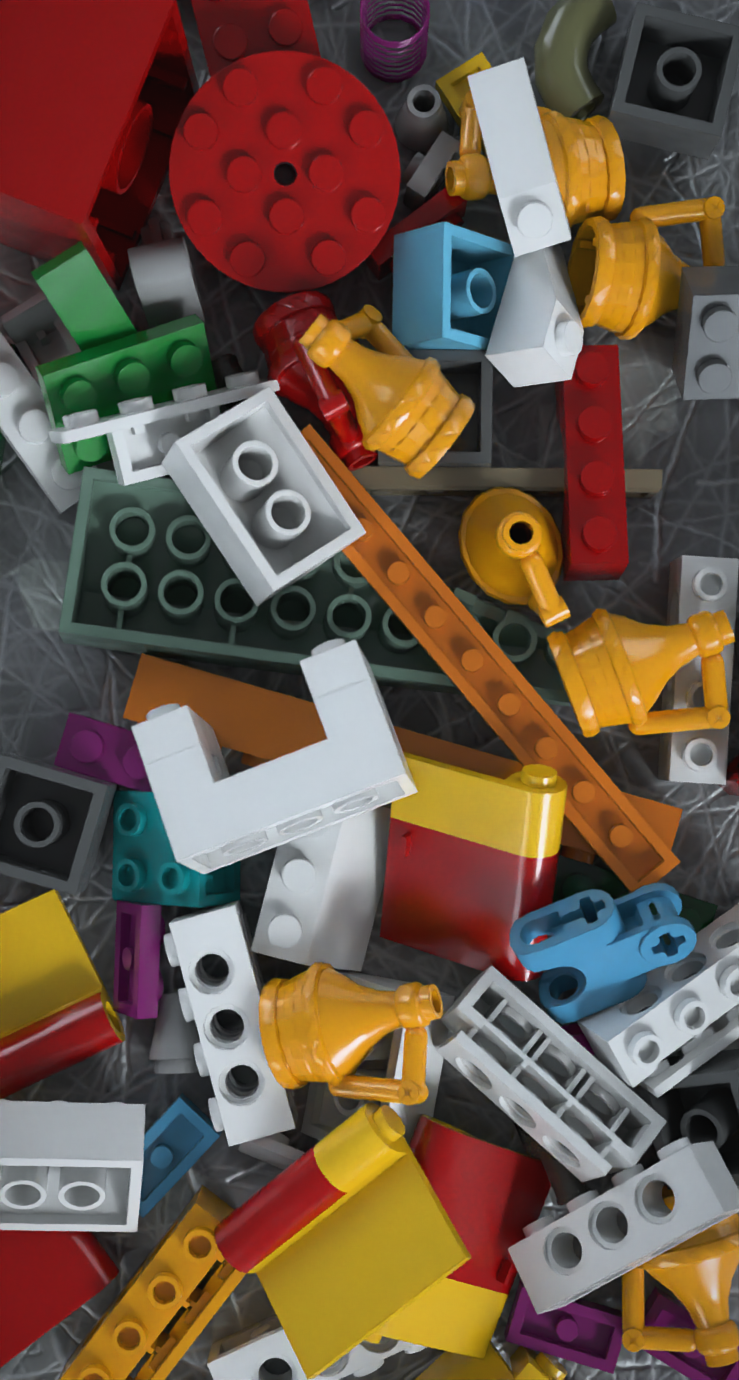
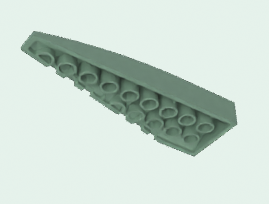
M84 466L58 630L63 643L304 676L299 661L311 657V651L316 646L334 639H344L345 643L356 639L371 666L377 685L462 695L341 551L298 581L256 606L173 479L157 477L123 486L118 483L116 471ZM448 587L547 704L571 706L546 639L553 631H563L564 634L566 631L559 628L555 630L549 627L546 628L542 624L529 620L527 615L509 608L507 610L477 599V595L457 587L455 589Z

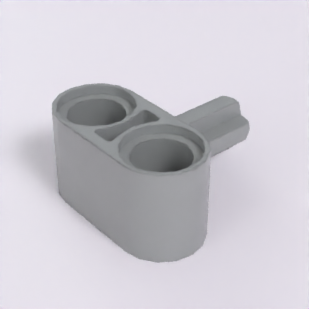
M157 217L148 219V225L140 230L142 245L128 248L127 252L135 286L149 328L192 314H196L205 324L204 309L184 237L174 238L173 228L168 221L159 222Z

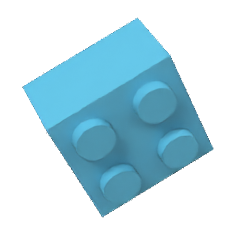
M445 221L394 235L392 334L406 349L487 350L514 259L512 245Z

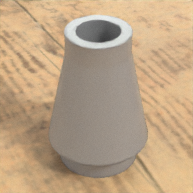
M421 84L415 86L409 92L407 100L399 109L395 118V132L404 146L414 151L425 152L430 150L441 131L448 133L449 120L441 104L438 91L430 85Z
M179 993L162 994L159 1000L158 1018H156L149 1060H154V1074L197 1073L199 1071L194 1056L193 1044L200 1042L195 1020L186 1022L180 1005Z

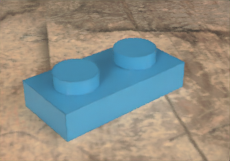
M183 1093L150 1126L144 1135V1162L139 1215L142 1218L148 1214L222 1133V1131H215L212 1121Z

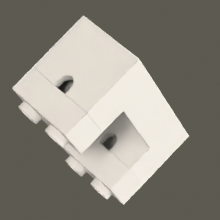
M344 639L324 642L312 649L311 657L299 661L327 739L230 776L213 727L188 705L180 707L179 704L160 706L146 714L147 721L131 727L176 862L201 874H206L418 792L371 666L356 639L345 643Z

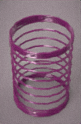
M360 0V56L365 68L374 77L384 82L399 83L412 78L422 68L426 59L430 19L429 0H419L422 5L417 0H413L422 11L414 3L407 0H383L376 4L374 3L377 0ZM387 1H403L407 4L412 5L415 8L413 9L404 4L388 3L386 5L376 8L372 13H370L377 5H380ZM402 6L413 11L421 19V21L413 13H410L403 9H386L376 13L370 20L368 19L376 11L383 9L385 7ZM388 11H401V12H404V13H406V14L411 15V16L414 17V19H412V18H410V17H408V16H405V15H403V14H386V15H384V16H381V17H379V18H376V19L368 26V24H369L375 17H377L378 15H381V14H383V13H386V12H388ZM394 19L411 24L418 32L413 37L402 41H387L376 36L371 29L377 23ZM374 42H376V43H378V44H380V45H382V46H384V47H386V48H403V47H406V46H409V45H412V44H414V45H413L412 47H409V48H406V49L397 51V50H386V49H384V48H382V47L376 45ZM374 47H376V48H378V49H380V50H382V51H384V52H386V53H403V52L409 51V50H411V49H414V50H412V51L409 52V53H406V54L397 56V55H386V54H384V53H382V52L376 50ZM374 52H376V53H378V54H380V55H382V56H384V57H386V58H402V57H405V56H408V55H411V54H413V55H412L411 57H408V58H405V59H402V60H386V59H384V58H382V57L376 55ZM374 57L387 63H402L411 59L413 60L402 65H386L376 60ZM374 62H376V63H378V64H380V65H382V66H384V67H390V68H401V67H404V66H407V65H410V64H412V65H411L410 67H407V68H404V69H401V70H388V69H385V68H383V67H380V66L376 65ZM374 67H376V68H378V69H381V70H383V71H385V72H394V73H400V72H403V71H406V70H409V69H412V70H411V71H408V72H406V73L400 74V75H393V74H385V73H383V72H381V71L375 69Z

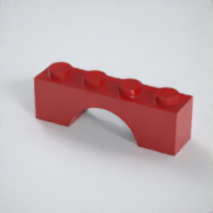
M583 345L576 360L572 379L555 382L557 423H559L561 428L564 451V507L561 525L565 558L563 563V581L619 580L629 564L618 345Z

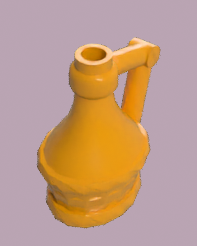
M468 90L459 108V115L461 116L459 160L447 162L445 185L450 196H460L464 200L472 201L481 200L487 194L497 195L489 160L481 154L482 133L471 90ZM537 106L570 228L574 224L584 222L586 218L602 216L608 221L616 219L622 210L625 198L626 173L620 138L613 123L608 118L600 115L580 120L565 117L561 113L552 111L549 108Z
M718 196L640 206L631 212L630 222L610 223L602 216L586 218L579 227L574 239L567 267L583 328L595 325L613 332L621 340H629L635 338L644 327L653 323L663 314L678 309L682 267L691 266L673 253L665 239L659 234L657 227L699 222L703 266H725L721 218L725 211L724 201Z
M366 304L360 312L340 321H330L323 314H320L298 342L307 348V355L313 362L322 368L329 366L344 383L354 401L357 420L363 434L362 444L365 449L372 452L380 451L402 463L404 470L409 476L416 479L422 478L442 458L460 435L475 410L474 402L470 397L457 393L441 373L440 364L437 359L432 357L424 360L414 358L381 322L383 317L374 306ZM358 338L367 339L377 351L370 350L354 340Z
M493 487L486 492L476 495L470 505L464 510L458 531L460 556L471 579L488 596L498 599L505 604L528 605L531 610L539 615L546 628L571 617L562 596H559L555 587L560 579L565 558L562 535L552 514L534 496L514 487ZM513 529L522 531L526 536V544L515 543L510 538L509 531Z
M596 608L591 613V617L565 634L563 631H553L546 637L563 686L584 737H594L600 732L601 727L628 724L629 730L635 735H650L712 728L722 729L730 723L731 715L728 711L724 659L720 653L725 645L735 642V637L724 610L715 613L701 611L691 615L686 623L664 626L644 624L625 616L608 613L606 609ZM700 656L705 706L649 712L669 679L683 665Z
M324 962L313 963L307 971L291 979L273 978L266 982L261 990L259 1000V1028L268 1066L276 1081L283 1088L300 1089L307 1085L308 1082L328 1083L331 1094L339 1098L400 1103L404 1105L421 1104L427 1099L429 1092L425 1084L428 1035L425 1027L430 1024L431 1020L440 1019L443 1015L442 998L435 984L423 985L419 982H410L400 985L396 991H379L357 984L350 978L337 972L331 964ZM403 1027L406 1029L404 1034L402 1079L355 1075L356 1069L363 1063L376 1043L387 1034Z
M667 1185L662 1188V1198L665 1205L672 1211L675 1205L674 1193L672 1190H668ZM738 1212L621 1275L622 1344L625 1349L630 1352H638L640 1350L692 1352L697 1349L700 1354L704 1355L707 1367L712 1368L727 1366L739 1361V1330L737 1324L730 1319L729 1294L732 1278L739 1265ZM644 1270L669 1289L685 1306L696 1326L694 1330L689 1328L645 1326Z

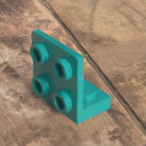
M144 791L115 792L112 898L114 901L122 900L201 908L225 905L240 900L241 860L206 874H201L176 862L154 793Z

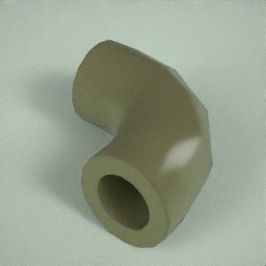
M558 0L547 12L534 46L535 84L546 108L557 111L565 117L584 120L602 103L605 97L588 69V55L597 37L617 21L612 0Z

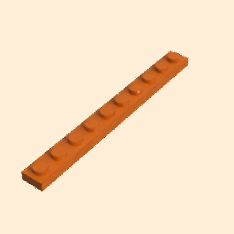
M310 424L300 431L366 531L363 536L341 550V552L523 767L529 764L550 766L557 771L558 776L566 780L568 788L564 811L565 817L630 893H633L644 885L657 883L681 861Z

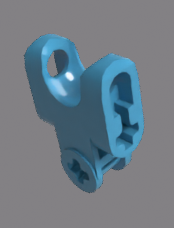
M665 883L644 885L633 893L615 900L612 899L609 893L602 890L590 889L530 912L516 920L511 927L509 935L510 946L514 954L527 970L533 972L548 970L542 974L539 980L540 1002L549 1017L561 1024L580 1020L635 997L645 987L647 981L646 972L663 965L677 963L686 958L694 950L697 937L691 923L679 917L682 910V901L674 887ZM650 903L655 904L658 914L652 915L649 907ZM663 934H668L671 941L670 945L665 944L662 937ZM541 935H551V936H553V937H550V938H548V939L543 940V941L540 942V943L533 944V945L530 944V943L532 942V940L535 939V938L538 937V936H541ZM578 987L576 992L569 998L558 999L566 990Z

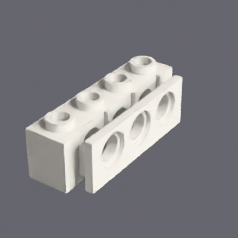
M240 900L175 917L169 923L171 933L164 934V945L171 967L180 966L186 987L178 990L180 1005L186 1022L195 1020L200 1042L193 1044L194 1056L201 1077L210 1075L215 1097L208 1099V1105L215 1131L225 1130L230 1147L296 1128L298 1113L293 1098L295 1095L294 1089H285L276 1081L268 1066L262 1046L259 1028V1000L265 982L257 953L251 951L253 938L246 913L243 914ZM207 954L221 956L228 964L229 974L218 978L210 976L202 966L203 956ZM225 1009L236 1011L241 1016L244 1027L236 1031L224 1029L217 1020V1012ZM237 1065L249 1066L256 1071L259 1080L252 1084L240 1083L234 1078L231 1068Z
M739 903L696 933L697 943L694 950L686 958L677 963L663 965L646 972L647 981L645 987L638 995L630 1000L577 1020L597 1059L632 1088L639 1084L659 1098L739 1038ZM696 973L695 975H693V976H691V977H689V978H687V979H684V978H686L687 976ZM648 1006H651V1007H649L648 1009H646V1010H644V1011H642V1012H639V1011L642 1010L643 1008L648 1007ZM722 1018H727L729 1022L724 1029L716 1033L712 1026L707 1027L714 1021ZM682 1050L684 1057L672 1066H670L667 1059L663 1060L676 1051Z
M492 965L472 979L440 1019L454 1035L444 1041L436 1051L581 1182L605 1176L607 1173L612 1174L635 1167L667 1122Z

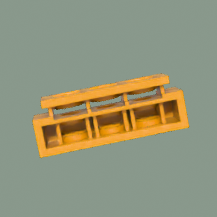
M202 1185L67 1360L58 1380H165L246 1275V1273L238 1271L227 1262L218 1249L214 1238L215 1227L232 1213L234 1209ZM217 1260L222 1263L210 1277L203 1290L199 1289L197 1285ZM181 1306L186 1308L169 1334H166L163 1330ZM146 1352L150 1353L151 1356L141 1367L135 1378L133 1379L129 1376Z

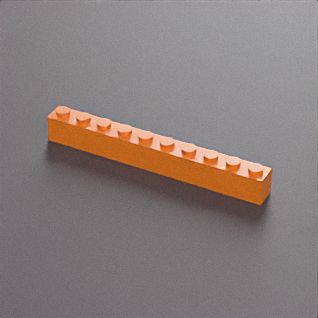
M143 653L140 656L123 718L135 721L137 725L147 721L146 714L160 706L179 704L180 707L188 705L213 727L220 749L225 747L242 752L241 763L252 767L259 766L327 739L315 703ZM393 726L403 752L503 780L518 771H522L523 766L518 761ZM622 792L670 850H672L683 809ZM564 815L560 843L563 845L561 856L593 865L595 855L598 854Z

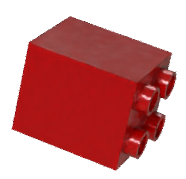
M0 0L1 244L48 262L82 241L110 288L120 290L130 265L127 249L138 246L141 238L140 230L147 224L169 170L171 144L176 127L189 101L199 89L176 0Z

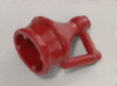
M303 291L289 295L271 305L254 323V341L264 353L269 370L267 380H277L279 382L280 391L274 392L276 396L287 398L291 402L310 410L323 423L331 436L329 440L330 448L344 462L349 471L361 469L372 463L378 457L376 451L372 452L365 449L362 444L363 434L357 420L353 398L342 380L330 367L322 368L308 357L307 348L298 342L320 314H323L330 321L338 320L334 306L327 295L319 291Z

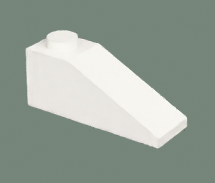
M524 57L468 75L467 78L493 180L515 257L571 240V229Z
M555 244L517 257L514 255L485 356L514 388L571 380L578 354L583 346L584 329L562 248Z

